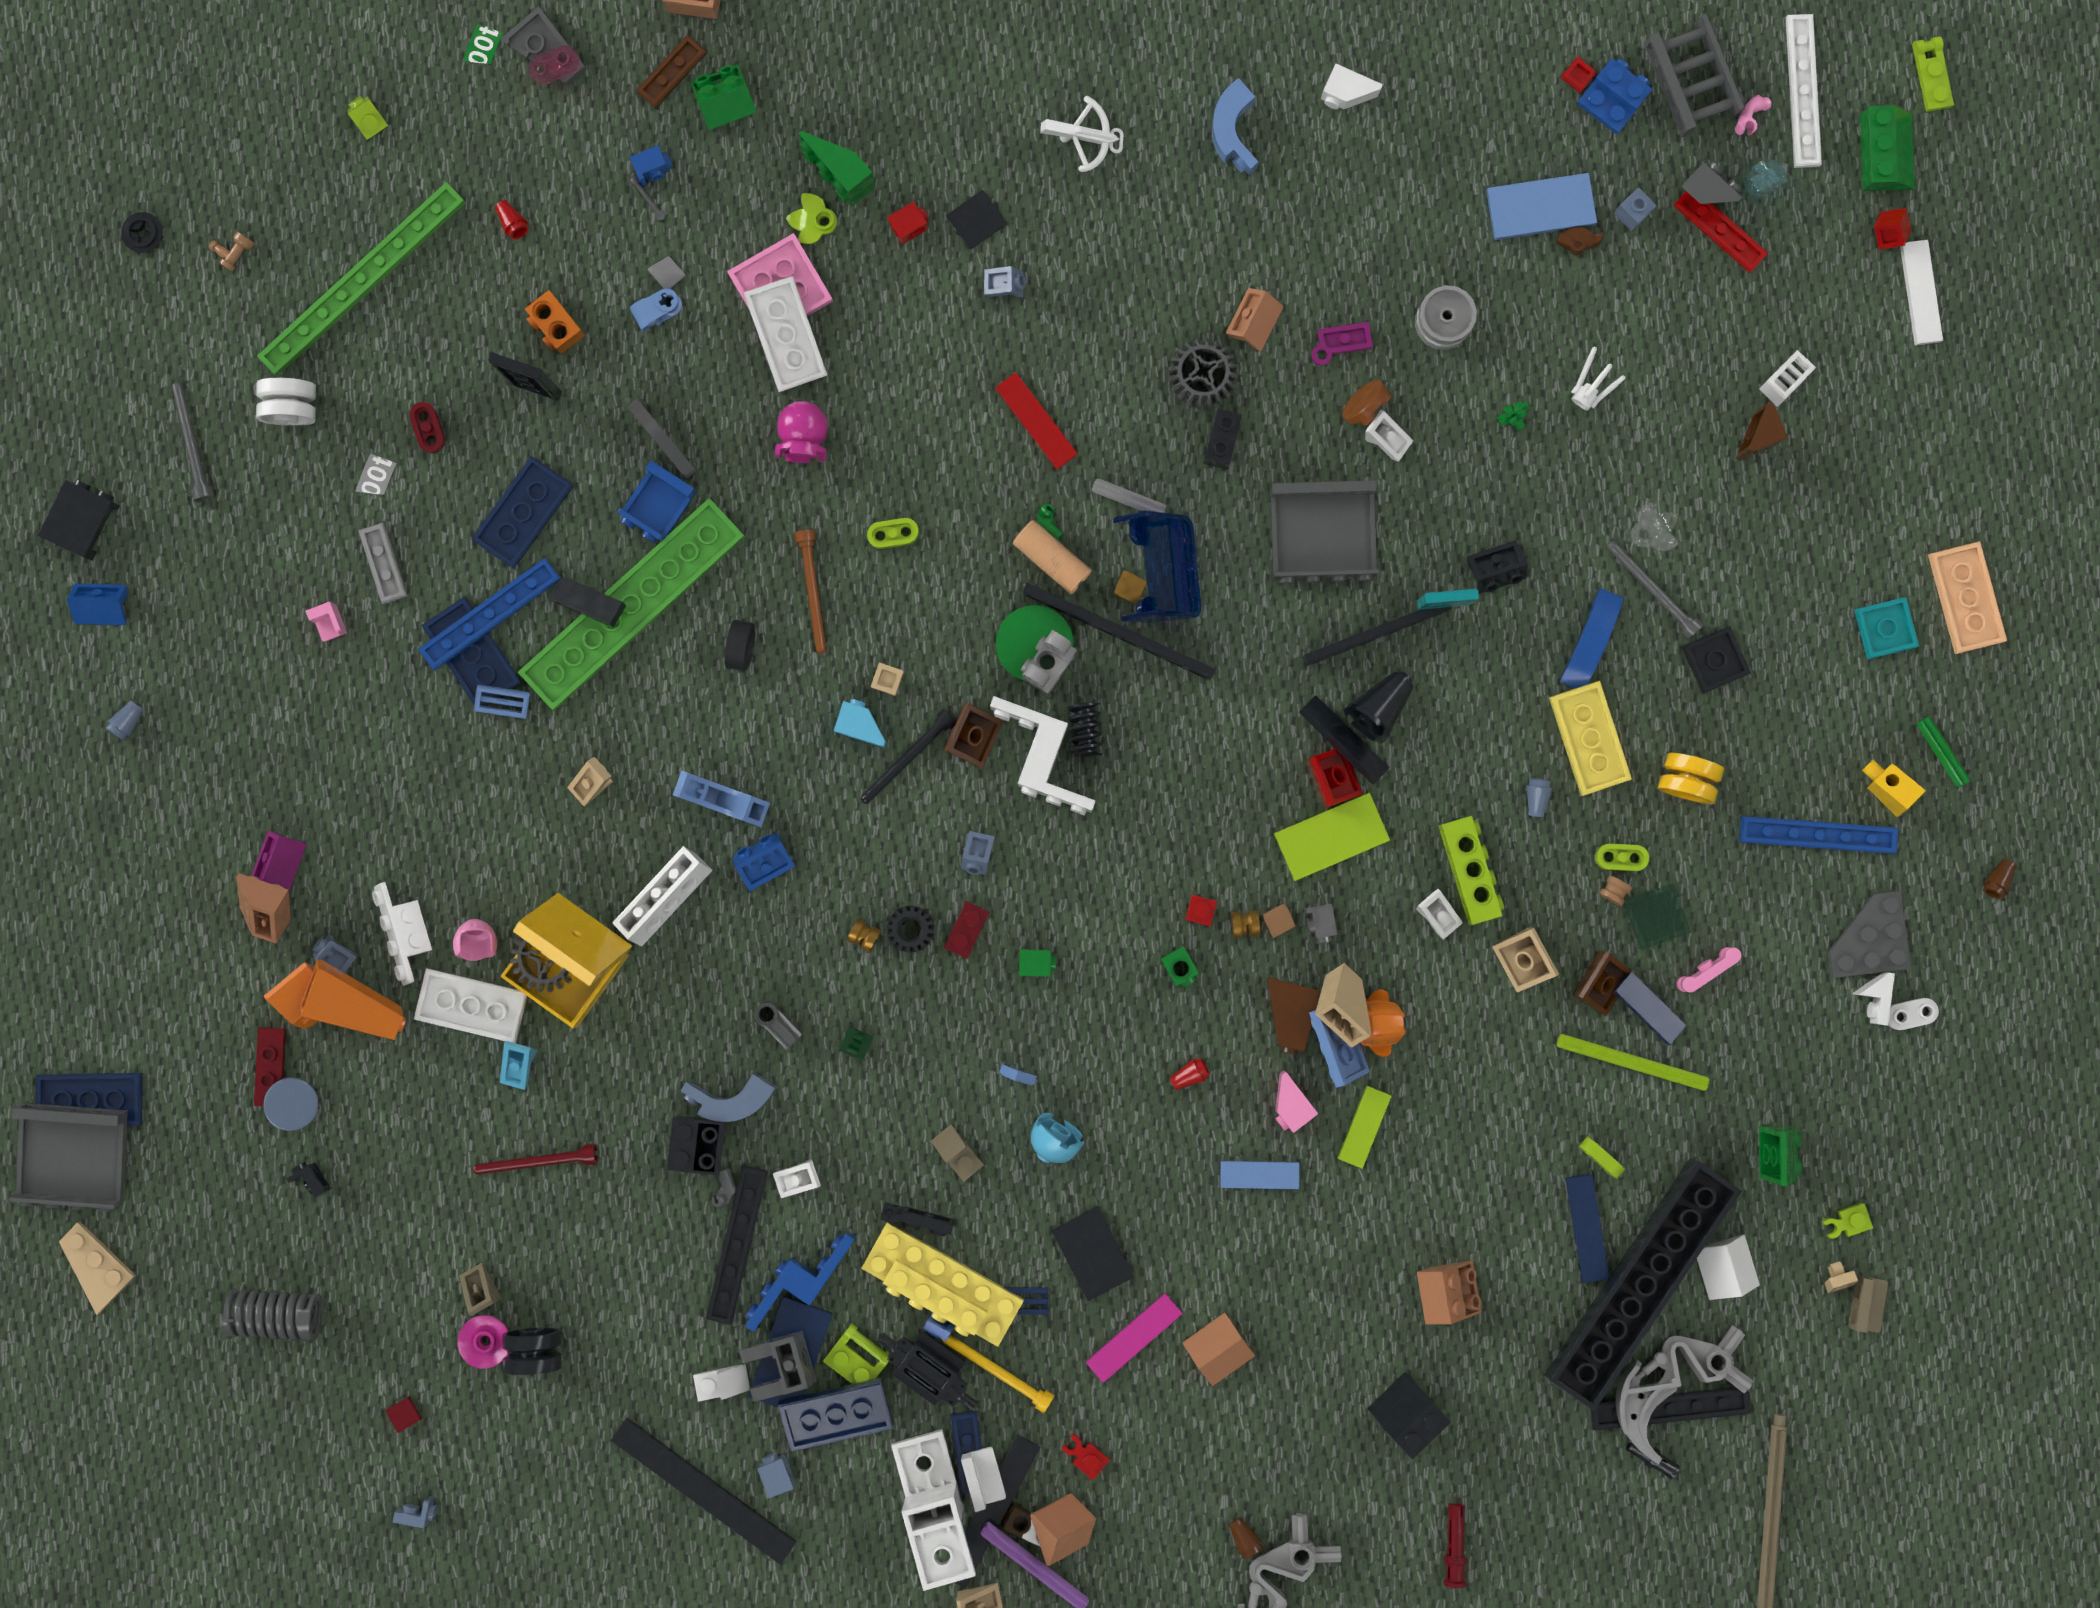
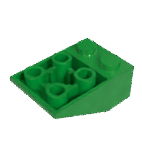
M804 131L798 133L801 140L799 145L803 150V156L811 165L814 162L819 169L818 173L827 184L832 182L836 189V195L843 203L848 201L851 206H854L876 187L872 171L856 152Z

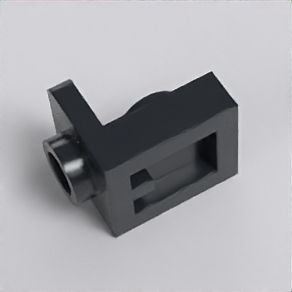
M306 1162L301 1163L291 1170L293 1175L286 1178L291 1183L303 1177L305 1188L310 1194H314L315 1197L323 1195L332 1189L316 1162L309 1165Z

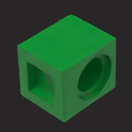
M1184 946L1160 958L1175 986L1181 984L1182 988H1185L1196 981L1194 976L1199 973ZM1178 961H1184L1188 966V971L1183 976H1177L1174 973L1173 967Z
M1020 949L1019 976L1050 977L1051 971H1056V956L1051 955V950Z

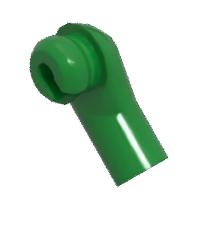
M1044 504L1037 512V523L1041 527L1043 526L1052 537L1059 540L1063 532L1054 525L1055 509L1051 504Z

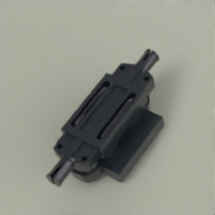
M923 1330L915 1342L905 1337L895 1342L885 1333L877 1341L890 1350L888 1361L897 1366L892 1375L934 1406L941 1399L951 1407L961 1402L971 1411L977 1405L978 1401L965 1393L968 1383L958 1375L966 1361Z

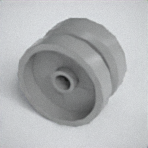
M1445 285L1433 289L1426 295L1415 316V328L1420 339L1434 349L1448 350L1457 347L1466 339L1476 322L1477 309L1474 300L1466 291L1457 286ZM1442 315H1446L1448 317L1447 320Z

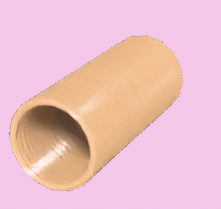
M1035 520L1030 521L1013 541V545L1017 549L1021 550L1025 556L1027 555L1036 566L1040 567L1043 572H1046L1050 578H1053L1069 594H1073L1078 589L1077 585L1081 580L1082 582L1085 581L1091 573V569L1082 560L1078 559L1076 555L1073 556L1069 549L1066 550L1062 543L1060 544L1056 538L1052 537Z

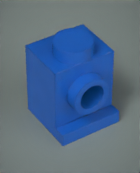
M658 145L630 156L638 179L643 187L648 186L646 181L649 179L651 181L662 179L665 173L669 172V168L673 167L668 153H662Z

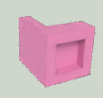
M329 601L306 610L309 621L316 624L322 641L326 642L347 633L337 604Z

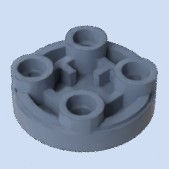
M290 1077L277 1081L268 1089L264 1098V1112L267 1119L272 1125L282 1130L293 1131L305 1127L314 1119L318 1110V1097L315 1089L301 1078Z

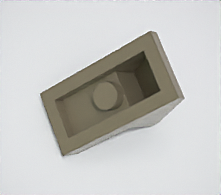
M952 1124L931 1140L943 1160L949 1163L963 1182L984 1166L983 1162Z

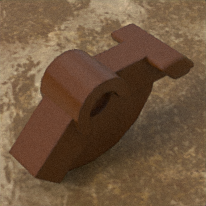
M1572 227L1560 233L1556 244L1577 256L1582 254L1584 250L1599 247L1604 233L1600 232L1593 235L1586 228Z

